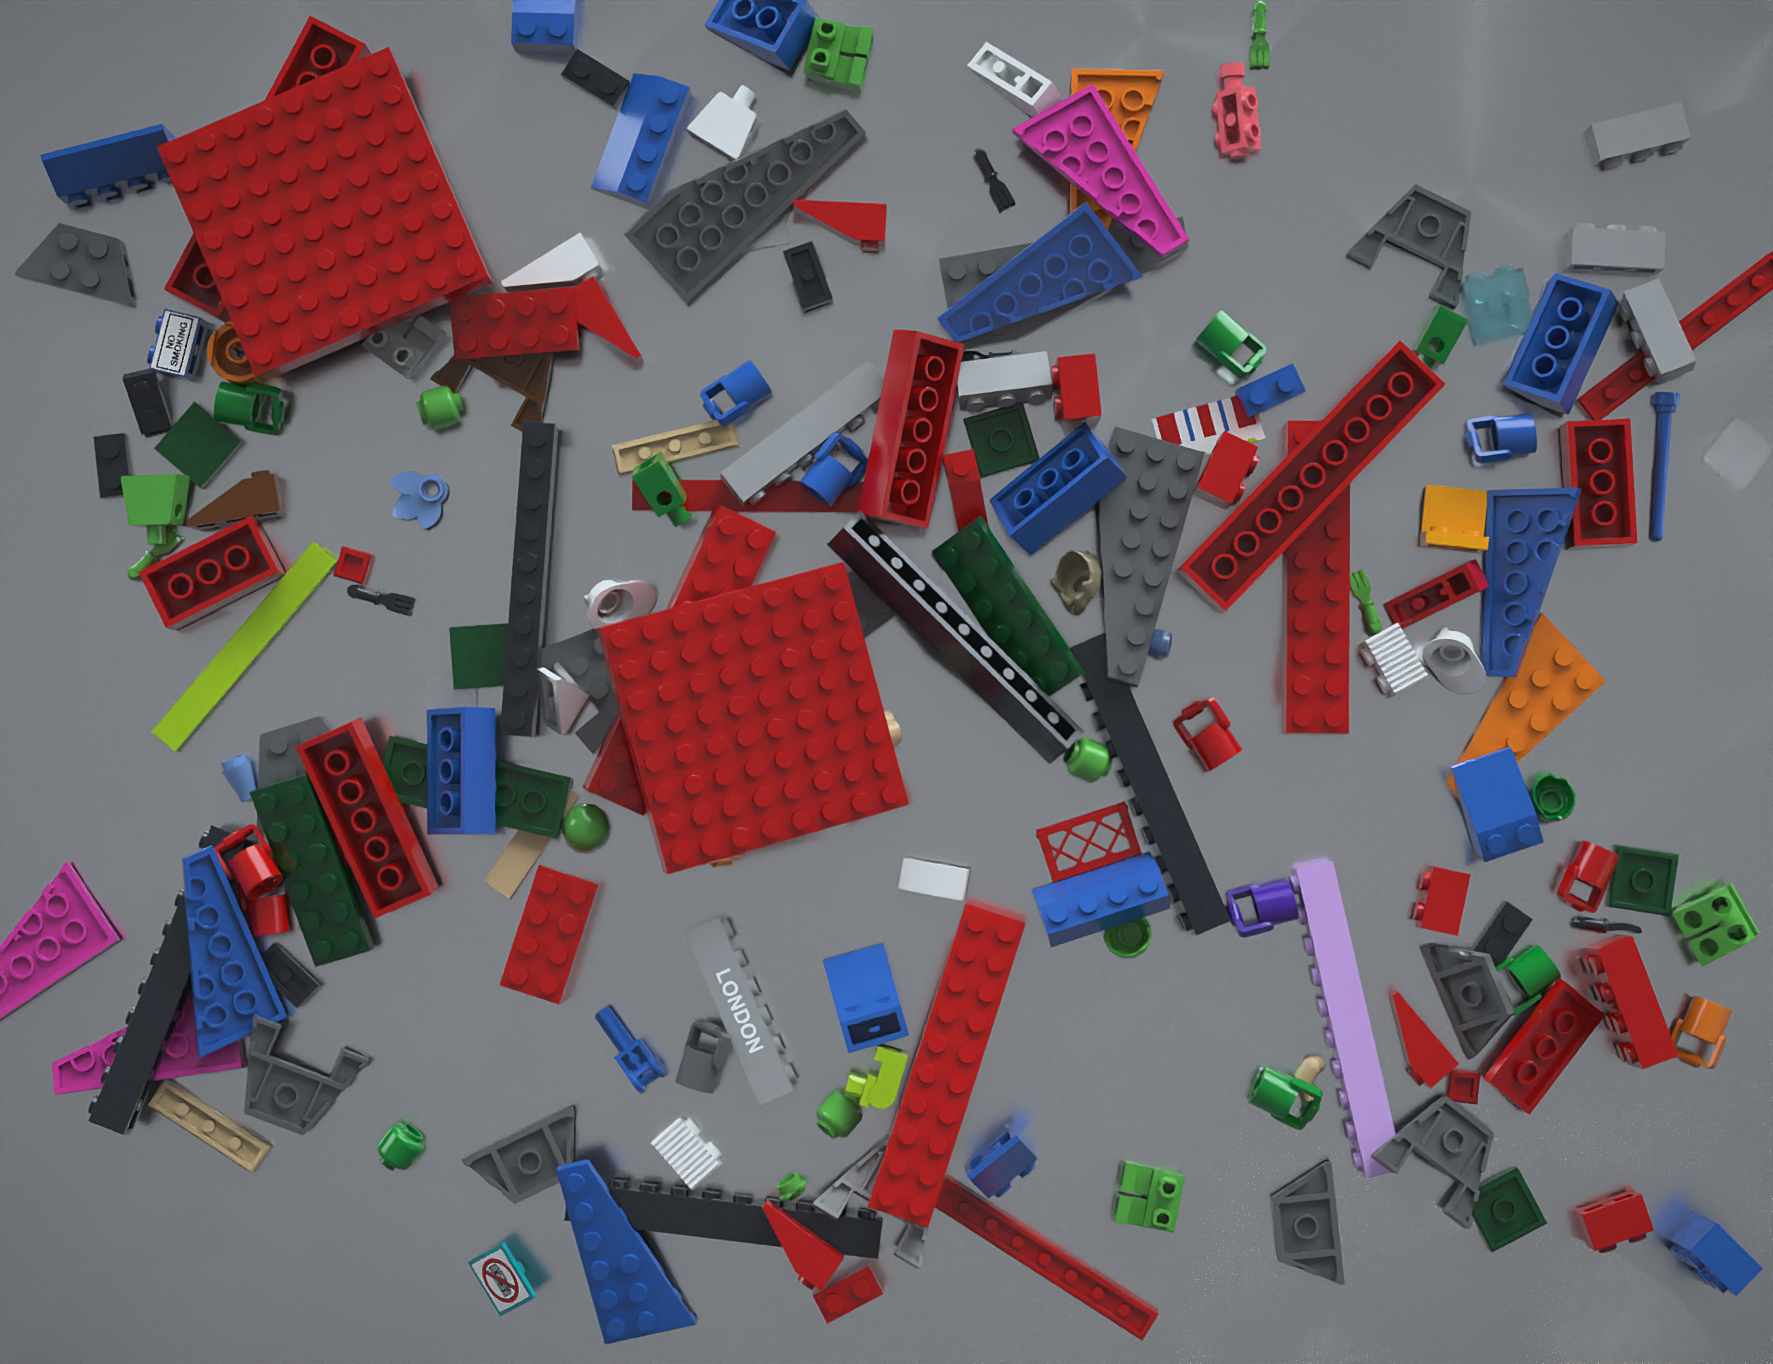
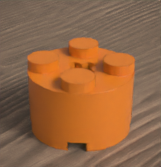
M232 321L224 323L217 331L215 330L207 344V358L214 371L220 377L233 384L246 386L247 383H264L255 377L246 355L242 356V359L236 356L237 352H243V347Z

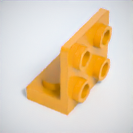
M1427 485L1424 494L1419 546L1482 553L1488 550L1489 537H1484L1487 491Z

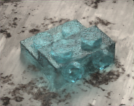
M1510 264L1495 269V275L1485 277L1484 272H1478L1465 277L1466 282L1460 285L1459 292L1474 346L1527 333L1533 316L1528 301L1531 297L1523 268L1514 269V265Z

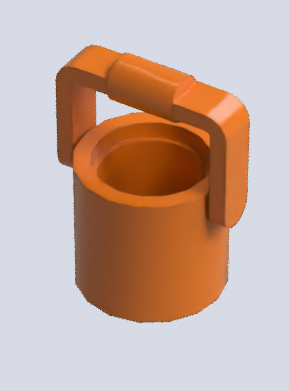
M1693 995L1684 1020L1679 1019L1672 1033L1671 1037L1675 1048L1682 1032L1716 1046L1709 1062L1703 1060L1702 1056L1686 1050L1680 1051L1676 1049L1679 1061L1695 1068L1703 1066L1708 1069H1714L1726 1044L1727 1038L1723 1034L1733 1011Z

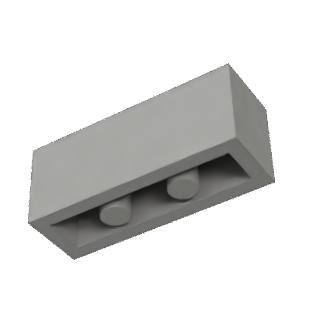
M1682 102L1594 123L1585 130L1594 167L1604 164L1605 169L1623 164V159L1634 157V161L1648 159L1653 156L1652 152L1664 150L1665 154L1682 150V145L1691 138Z
M1578 223L1576 227H1572L1566 233L1565 270L1657 275L1665 269L1666 232H1658L1657 228L1653 226L1638 227V230H1626L1625 225L1614 224L1608 225L1607 229L1595 228V224Z
M1655 279L1625 291L1621 304H1619V310L1625 322L1629 321L1634 330L1631 332V336L1636 348H1642L1646 357L1644 365L1649 376L1654 375L1659 384L1693 371L1697 360L1660 279Z
M1047 351L961 362L956 385L960 410L978 411L984 407L995 405L1009 407L1015 403L1026 401L1040 403L1052 398V379Z

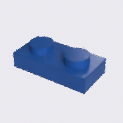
M1293 363L1235 390L1248 418L1306 392Z

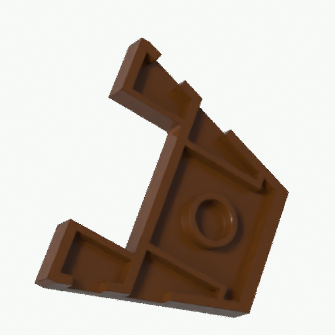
M554 352L455 360L454 356H452L449 362L432 375L430 380L440 386L446 385L453 393H457L471 366L525 396V400L511 426L523 432V421L542 422Z

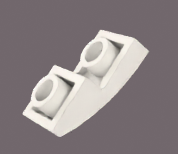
M903 858L898 889L963 901L969 869L942 863L935 864L913 858Z

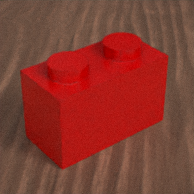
M1428 866L1427 872H1422L1419 889L1423 890L1421 902H1416L1413 912V920L1417 921L1416 927L1458 936L1471 874Z
M1636 1191L1575 1211L1587 1246L1594 1251L1598 1250L1599 1253L1612 1251L1617 1248V1243L1628 1240L1629 1243L1644 1240L1647 1238L1646 1233L1654 1231L1642 1194Z
M868 1261L826 1283L822 1290L818 1288L813 1290V1297L828 1324L883 1295L884 1289Z

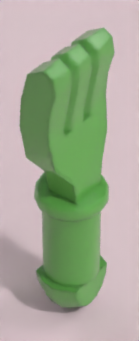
M1257 1L1253 7L1254 30L1252 33L1256 36L1250 50L1251 68H1269L1270 66L1269 44L1265 39V34H1268L1266 30V11L1268 9L1263 1Z
M172 526L166 528V545H153V549L150 552L146 551V554L133 567L128 569V578L132 581L139 580L141 577L138 572L157 563V559L160 556L169 554L184 538L177 531H174Z
M1364 569L1352 574L1350 573V588L1354 597L1361 602L1359 607L1363 610L1368 623L1367 627L1370 632L1378 634L1382 630V621L1379 620L1374 607V601H1370L1371 587Z

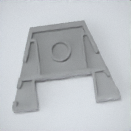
M885 1138L818 1197L812 1206L837 1220L852 1193L869 1201L888 1139ZM893 1216L908 1225L893 1255L918 1269L923 1260L922 1254L927 1239L928 1227Z

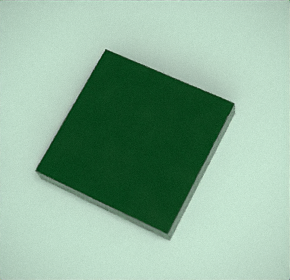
M194 401L154 449L184 475L190 476V480L199 488L204 489L243 442L219 421H215L212 415Z
M1023 402L963 419L971 449H974L980 479L1027 466L1040 459Z
M508 623L449 627L454 690L502 687L504 685Z
M1615 845L1614 853L1620 858L1610 877L1606 907L1670 916L1679 855Z
M1515 1166L1478 1186L1480 1194L1478 1202L1474 1203L1471 1216L1474 1217L1473 1220L1490 1252L1493 1253L1547 1224L1518 1167Z

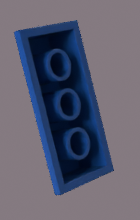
M633 73L591 189L645 209L650 208L692 96L689 86L661 76Z
M163 124L41 154V159L57 197L65 204L69 203V205L74 206L86 203L89 197L99 195L100 198L114 196L117 194V190L129 188V190L143 189L147 187L148 182L159 180L161 183L170 182L171 179L157 147L176 139V137Z
M1554 272L1505 379L1504 386L1541 406L1569 415L1619 305L1613 292L1610 289Z
M1084 422L989 500L1010 537L1028 554L1032 555L1115 488L1127 476L1116 458L1092 428Z
M453 707L427 709V835L495 834V792L497 787L495 782V761L497 757L495 750V730L497 726L495 708Z
M1150 851L1031 890L1051 947L1170 909L1169 894L1159 867Z

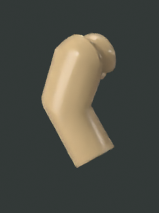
M1319 1056L1306 1058L1297 1070L1295 1077L1313 1085L1318 1074L1325 1069L1324 1060ZM1299 1091L1302 1102L1313 1100V1097Z

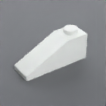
M987 42L967 65L971 71L1032 117L1063 101L1062 96L1052 81Z
M581 233L502 280L501 283L507 292L577 286L592 276L597 279L599 277L598 272L602 268Z

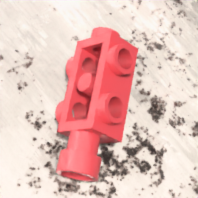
M1226 63L1219 66L1220 80L1224 81V90L1216 92L1217 101L1212 106L1213 113L1219 122V131L1215 135V142L1218 148L1221 149V154H1228L1231 159H1244L1249 157V152L1261 149L1256 88L1243 86L1242 78L1245 77L1244 63Z

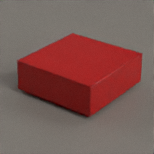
M342 546L333 576L365 585L373 555Z
M1452 1070L1447 1074L1445 1096L1454 1102L1477 1105L1481 1073Z

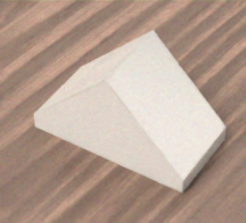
M540 668L538 669L543 723L560 735L568 732L589 694L547 669Z

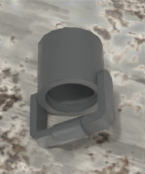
M709 1021L704 1023L693 1022L675 1082L696 1091L713 1094L730 1045V1034L724 1032L720 1026ZM701 1031L714 1038H719L716 1051L697 1046Z

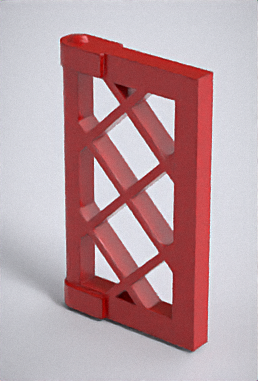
M1125 801L1036 830V837L1039 839L1052 882L1142 854L1128 812V805ZM1118 812L1122 821L1118 830L1101 822L1103 817ZM1091 821L1096 822L1088 840L1072 832L1075 826ZM1099 824L1116 832L1108 849L1091 842ZM1060 831L1067 832L1059 849L1050 845L1048 835ZM1070 834L1086 842L1078 859L1062 852ZM1119 834L1126 837L1130 848L1116 853L1111 852ZM1089 844L1106 852L1104 857L1085 863L1081 861ZM1052 850L1057 852L1055 857L1053 855ZM1062 854L1076 861V864L1073 867L1059 871L1056 860Z

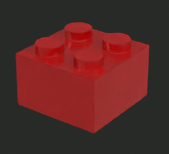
M1095 353L1058 357L1055 366H1051L1050 371L1052 389H1057L1058 396L1054 397L1053 402L1054 420H1060L1061 428L1080 426L1084 422L1088 425L1098 424L1102 412Z
M1224 431L1210 454L1194 488L1193 495L1224 510L1231 504L1236 505L1247 486L1242 483L1244 477L1249 478L1260 459L1259 456L1255 455L1258 446Z

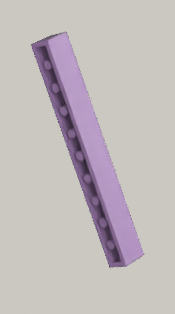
M1326 861L1292 869L1294 876L1289 877L1293 894H1298L1301 906L1297 907L1298 920L1300 925H1305L1308 937L1303 938L1307 956L1312 955L1315 968H1310L1311 978L1314 987L1319 986L1322 998L1317 999L1321 1017H1326L1329 1028L1324 1030L1328 1048H1333L1336 1060L1331 1061L1335 1079L1340 1078L1343 1091L1338 1092L1342 1110L1347 1109L1350 1121L1345 1122L1349 1141L1354 1140L1357 1152L1352 1153L1356 1171H1361L1362 1175L1366 1178L1388 1174L1391 1172L1371 1158V1155L1395 1135V1130L1333 861Z

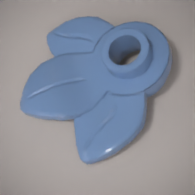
M406 471L394 476L390 480L391 485L402 494L394 506L393 516L402 520L418 518L423 529L433 526L441 516V503L448 494V486L443 478L434 474L423 477L415 471ZM431 485L438 487V492L434 496H429L427 492L428 487Z

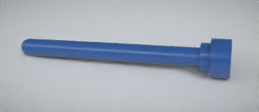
M1655 392L1654 406H1657L1656 412H1660L1650 535L1651 539L1655 542L1662 540L1664 532L1672 413H1676V407H1679L1680 394L1674 392Z

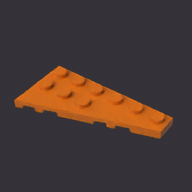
M1072 69L1071 96L1093 84L1136 152L1164 70ZM1070 182V213L1084 202H1087L1106 229L1109 230L1113 217Z
M1543 613L1539 614L1535 622L1517 677H1505L1483 720L1479 723L1472 740L1457 764L1509 746L1512 748L1518 763L1606 682ZM1451 774L1446 786L1459 799L1453 774Z

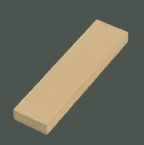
M717 420L611 445L618 476L620 477L633 474L634 468L661 451L670 465L739 448V443L733 422L727 426H721Z
M571 789L563 821L580 797L579 794ZM518 830L484 880V883L508 899H511L552 837Z
M170 1079L163 1081L148 1104L149 1107L252 1174L255 1173L271 1148L269 1144Z

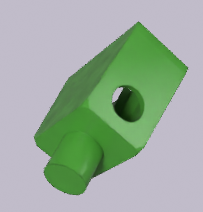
M181 474L121 476L128 523L130 526L147 527V545H166V526L183 525L190 476Z

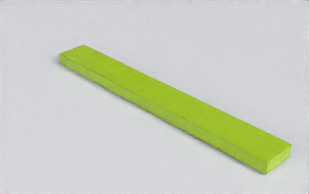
M313 541L151 732L173 751L178 752L337 564V560Z

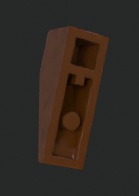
M269 470L252 472V478L242 479L187 519V527L195 530L239 522L249 516L258 519L286 514L280 477L270 474Z

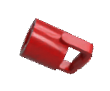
M1212 697L1202 702L1195 701L1183 709L1182 715L1173 722L1174 728L1190 750L1194 749L1208 771L1213 770L1243 750L1228 728L1231 725L1229 719L1217 701ZM1209 706L1218 721L1192 737L1182 722L1191 720L1203 712L1205 707Z
M250 824L241 830H236L214 848L225 874L230 880L232 878L236 879L248 899L264 896L275 889L283 879L281 872L269 855L273 850L261 831L254 824ZM255 832L262 845H253L242 850L230 860L227 866L221 854L228 849H232Z
M1581 840L1575 856L1558 887L1557 895L1565 900L1566 905L1579 912L1585 910L1595 913L1620 857L1601 846ZM1574 880L1594 888L1588 903L1574 894H1568Z
M237 883L240 909L247 913L248 928L252 937L290 932L287 905H290L291 902L284 883V894L248 900H246L244 892Z

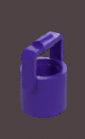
M1288 880L1263 887L1255 884L1232 890L1227 894L1229 906L1226 910L1231 919L1232 926H1236L1240 937L1246 938L1269 932L1274 929V925L1299 919L1295 897ZM1251 896L1259 924L1244 928V921L1235 900Z

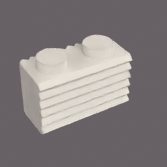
M1399 623L1362 642L1364 649L1361 650L1362 656L1369 666L1374 665L1380 674V676L1376 677V680L1385 694L1390 692L1392 697L1429 678Z
M680 1116L658 1135L651 1144L672 1166L689 1188L694 1190L721 1166L722 1162L719 1158L722 1154L711 1141L705 1144L698 1135L701 1129L690 1117L685 1120Z

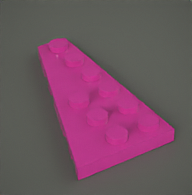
M1093 84L1012 129V133L1159 257L1163 258L1188 244V236Z
M66 862L62 866L51 884L47 885L40 898L25 913L0 945V1019L120 940L70 862Z
M191 995L186 1001L154 1081L245 1068L242 1040L239 1039L199 1058L193 995ZM127 1027L53 1062L52 1073L55 1095L102 1089V1074L108 1065H112L116 1055L113 1053L115 1043L120 1036H124Z

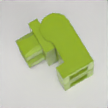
M883 1043L877 1045L874 1060L881 1062L879 1071L869 1069L867 1075L850 1071L844 1093L860 1098V1106L868 1108L869 1103H871L877 1109L889 1108L895 1101L907 1062L908 1051Z

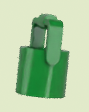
M1222 309L1196 338V341L1240 379H1243L1248 373H1254L1263 362L1262 356L1267 352V348L1263 343ZM1242 342L1255 352L1244 364V368L1231 357Z
M221 382L215 396L214 419L219 422L245 426V429L248 431L275 435L281 427V422L284 421L282 391L278 387L258 383H247L245 386ZM261 394L273 396L271 409L273 425L257 422L261 407Z
M1537 944L1518 958L1514 959L1511 956L1495 967L1498 972L1506 966L1513 981L1525 996L1530 999L1517 1009L1511 1004L1514 1011L1513 1015L1521 1013L1542 998L1540 992L1556 982L1558 978H1561V974L1552 959Z
M1264 1066L1251 1089L1248 1103L1271 1113L1274 1119L1294 1129L1302 1130L1308 1122L1313 1120L1319 1111L1323 1092L1321 1089L1299 1078L1294 1077L1291 1079ZM1298 1091L1313 1097V1100L1309 1101L1302 1112L1300 1119L1288 1114Z

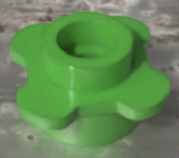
M793 1172L777 1184L776 1187L780 1191L781 1201L787 1199L792 1201L804 1193V1187L807 1185L805 1176L800 1177L797 1172Z

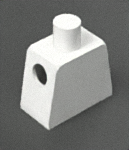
M743 85L740 86L733 99L719 92L690 123L687 128L688 135L730 162L744 156L758 121L757 114L748 109L757 95Z

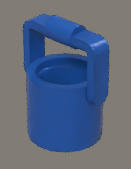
M749 359L729 374L722 376L703 389L700 397L704 401L703 408L710 418L717 420L721 426H727L773 392L756 366ZM725 389L736 406L722 415L719 407L710 398Z
M1530 413L1506 417L1495 415L1474 418L1467 422L1465 438L1469 451L1473 453L1475 461L1478 463L1507 460L1511 456L1532 454L1537 450L1536 427ZM1490 427L1493 451L1481 452L1482 447L1475 429Z
M832 433L815 454L817 460L799 483L818 501L828 507H832L846 488L853 487L867 468L868 458L862 454V449L851 438H846L839 433ZM837 442L841 444V447L859 461V464L852 472L835 458L828 455Z

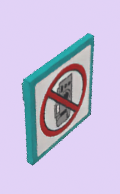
M505 1242L468 1262L499 1316L537 1297L524 1275L526 1272L520 1261L516 1262Z

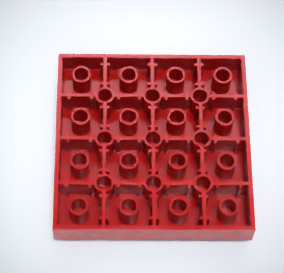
M389 47L157 147L253 373L262 382L493 283L401 69Z
M844 562L834 563L596 628L664 873H675L909 805Z

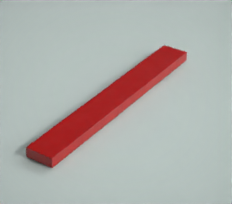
M1773 251L1679 321L1692 350L1773 290ZM1643 350L1639 351L1575 400L1589 420H1602L1655 379L1654 375L1650 377L1644 365L1646 357Z
M632 479V511H653ZM679 480L687 495L686 501L683 503L687 512H712L714 505H722L734 512L857 514L864 483L857 481L853 487L846 488L832 507L826 506L809 494L801 486L800 481H785L778 487L773 483L764 490L767 495L752 506L748 502L745 506H742L722 480ZM667 491L659 493L663 498L671 497V494Z
M946 1176L942 1183L935 1208L1140 1340L1144 1339L1159 1315L1157 1311Z

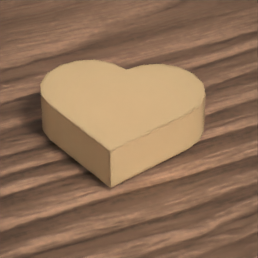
M887 710L884 713L893 746H897L902 741L901 730L897 721H895L893 713Z

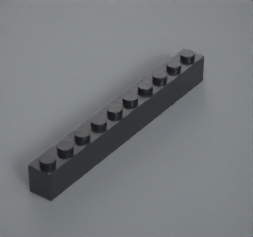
M523 421L500 735L536 737L539 696L538 669L541 668L558 427L555 423Z
M861 510L827 544L1049 764L1068 750L1084 730Z
M1103 633L1070 648L1085 671L1081 675L1084 683L1079 686L1086 702L1092 700L1096 712L1092 713V717L1098 730L1104 729L1109 739L1104 744L1109 751L1110 758H1117L1121 769L1117 771L1121 784L1124 788L1129 786L1134 798L1129 799L1136 817L1142 815L1146 827L1142 828L1144 837L1148 845H1155L1159 854L1154 859L1160 873H1167L1171 884L1167 885V889L1174 903L1179 901L1184 913L1179 915L1186 932L1192 930L1193 935L1197 936L1231 921L1129 685L1107 679L1106 633Z
M211 825L209 831L206 830L203 833L199 842V848L203 849L210 845L215 848L224 841V838L232 833ZM245 839L232 849L223 852L221 856L227 866L235 855L250 847L252 841ZM227 877L231 889L233 890L234 885L236 883V879L232 878L230 880ZM184 889L178 892L174 905L177 909L173 918H169L164 925L162 935L165 937L160 948L157 947L152 954L150 974L148 977H144L139 985L138 994L140 998L136 1007H131L127 1014L125 1023L128 1026L125 1034L120 1036L115 1043L113 1053L116 1055L112 1065H108L102 1074L101 1083L103 1087L100 1094L92 1099L88 1109V1113L91 1114L89 1122L122 1135H131L192 989Z
M609 1179L608 1184H606L609 1194L618 1207L623 1209L633 1229L782 1247L762 1208L768 1199L843 1255L878 1259L883 1217H877L876 1211L859 1209L858 1214L845 1213L846 1208H844L839 1218L834 1220L818 1209H814L813 1203L796 1202V1207L783 1205L781 1199L765 1198L764 1203L753 1202L752 1196L734 1194L733 1199L721 1198V1193L716 1191L703 1190L702 1195L689 1194L690 1189L684 1187H671V1191L658 1190L659 1185L652 1183H640L638 1188L627 1186L628 1181ZM567 1207L564 1221H570Z

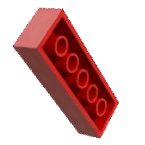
M894 329L858 512L861 510L868 517L893 523L929 528L965 344L919 331Z
M359 717L295 746L374 919L427 897L436 891L439 886L362 718Z

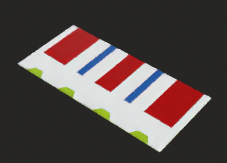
M1238 395L1151 419L1157 439L1205 452L1204 455L1211 454L1218 438L1224 431L1250 443L1266 439L1259 414L1248 418Z

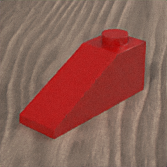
M794 200L793 207L795 213L853 245H860L861 250L877 251L879 246L885 247L887 204Z
M594 276L574 287L577 322L580 327L637 363L643 361L640 352Z
M974 449L943 455L942 461L957 532L979 517H982L989 527Z
M1474 559L1386 602L1385 605L1394 623H1399L1401 629H1404L1490 586L1477 560Z
M1392 990L1388 997L1404 1060L1410 1067L1407 1074L1419 1087L1424 1084L1426 1087L1432 1088L1458 1066L1459 1063L1397 991Z
M767 1199L762 1208L795 1272L799 1274L798 1281L811 1290L814 1287L822 1290L844 1260V1255Z

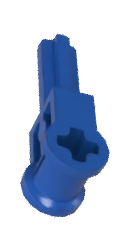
M610 1007L603 1008L595 1015L596 1021L619 1051V1054L614 1057L640 1094H643L645 1087L656 1079L667 1076L643 1040L638 1039L635 1042ZM651 1069V1071L648 1074L641 1078V1075H643Z

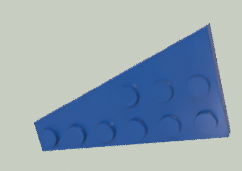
M1084 202L940 314L937 319L955 342H961L1001 326L1021 321L1035 314H1040L1103 290L1114 288L1120 284L1137 280L1143 276L1088 203Z
M1582 489L1487 490L1486 537H1489L1488 550H1486L1485 578L1490 587L1485 589L1483 667L1486 677H1517Z
M212 845L182 858L199 1058L250 1035L254 1014L274 1022L287 1017Z
M589 1159L558 1166L556 1172L604 1343L610 1344L696 1325L697 1318L692 1311L689 1312L681 1300L682 1296L676 1287L673 1288L663 1273V1268L640 1234L632 1228L627 1220V1215L609 1194L608 1187Z

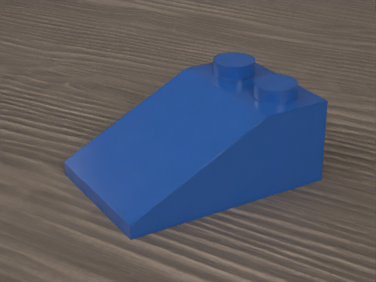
M513 0L511 44L515 52L574 54L577 50L579 0Z
M719 0L706 21L705 27L761 59L791 71L812 35L815 17H820L807 0Z
M1510 746L1450 766L1474 852L1484 863L1544 843L1535 809Z
M1011 1127L964 1167L966 1176L988 1199L993 1195L999 1198L1012 1187L1009 1183L1017 1175L1023 1178L1036 1167L1033 1162L1038 1158L1014 1127Z

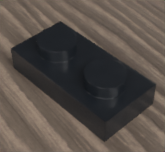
M579 49L575 51L561 73L562 78L612 109H615L630 84L629 80Z
M810 241L783 251L803 310L806 311L833 301L813 242Z
M155 368L124 374L123 382L141 435L172 428L173 422Z
M127 434L94 436L100 498L124 497L121 476H132Z
M1505 901L1471 951L1490 954L1494 966H1498L1505 961L1533 919L1508 901Z
M276 942L261 955L274 987L297 1009L321 986Z

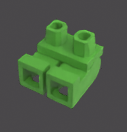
M815 17L803 73L813 81L861 93L873 44L874 29L861 26V28L848 26L845 23Z
M1732 883L1692 902L1679 905L1672 913L1685 938L1691 937L1688 943L1702 967L1746 945L1760 933Z
M1123 1160L1118 1188L1124 1192L1117 1191L1112 1220L1118 1224H1130L1174 1233L1185 1176L1173 1171ZM1129 1193H1138V1194L1148 1195V1197L1133 1195V1194H1129Z

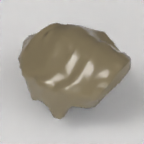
M1070 550L1061 557L1055 578L1050 580V584L1058 592L1069 613L1080 615L1084 612L1086 605L1095 597L1096 592L1101 586L1100 581L1103 576L1100 561L1094 554H1090L1089 551Z

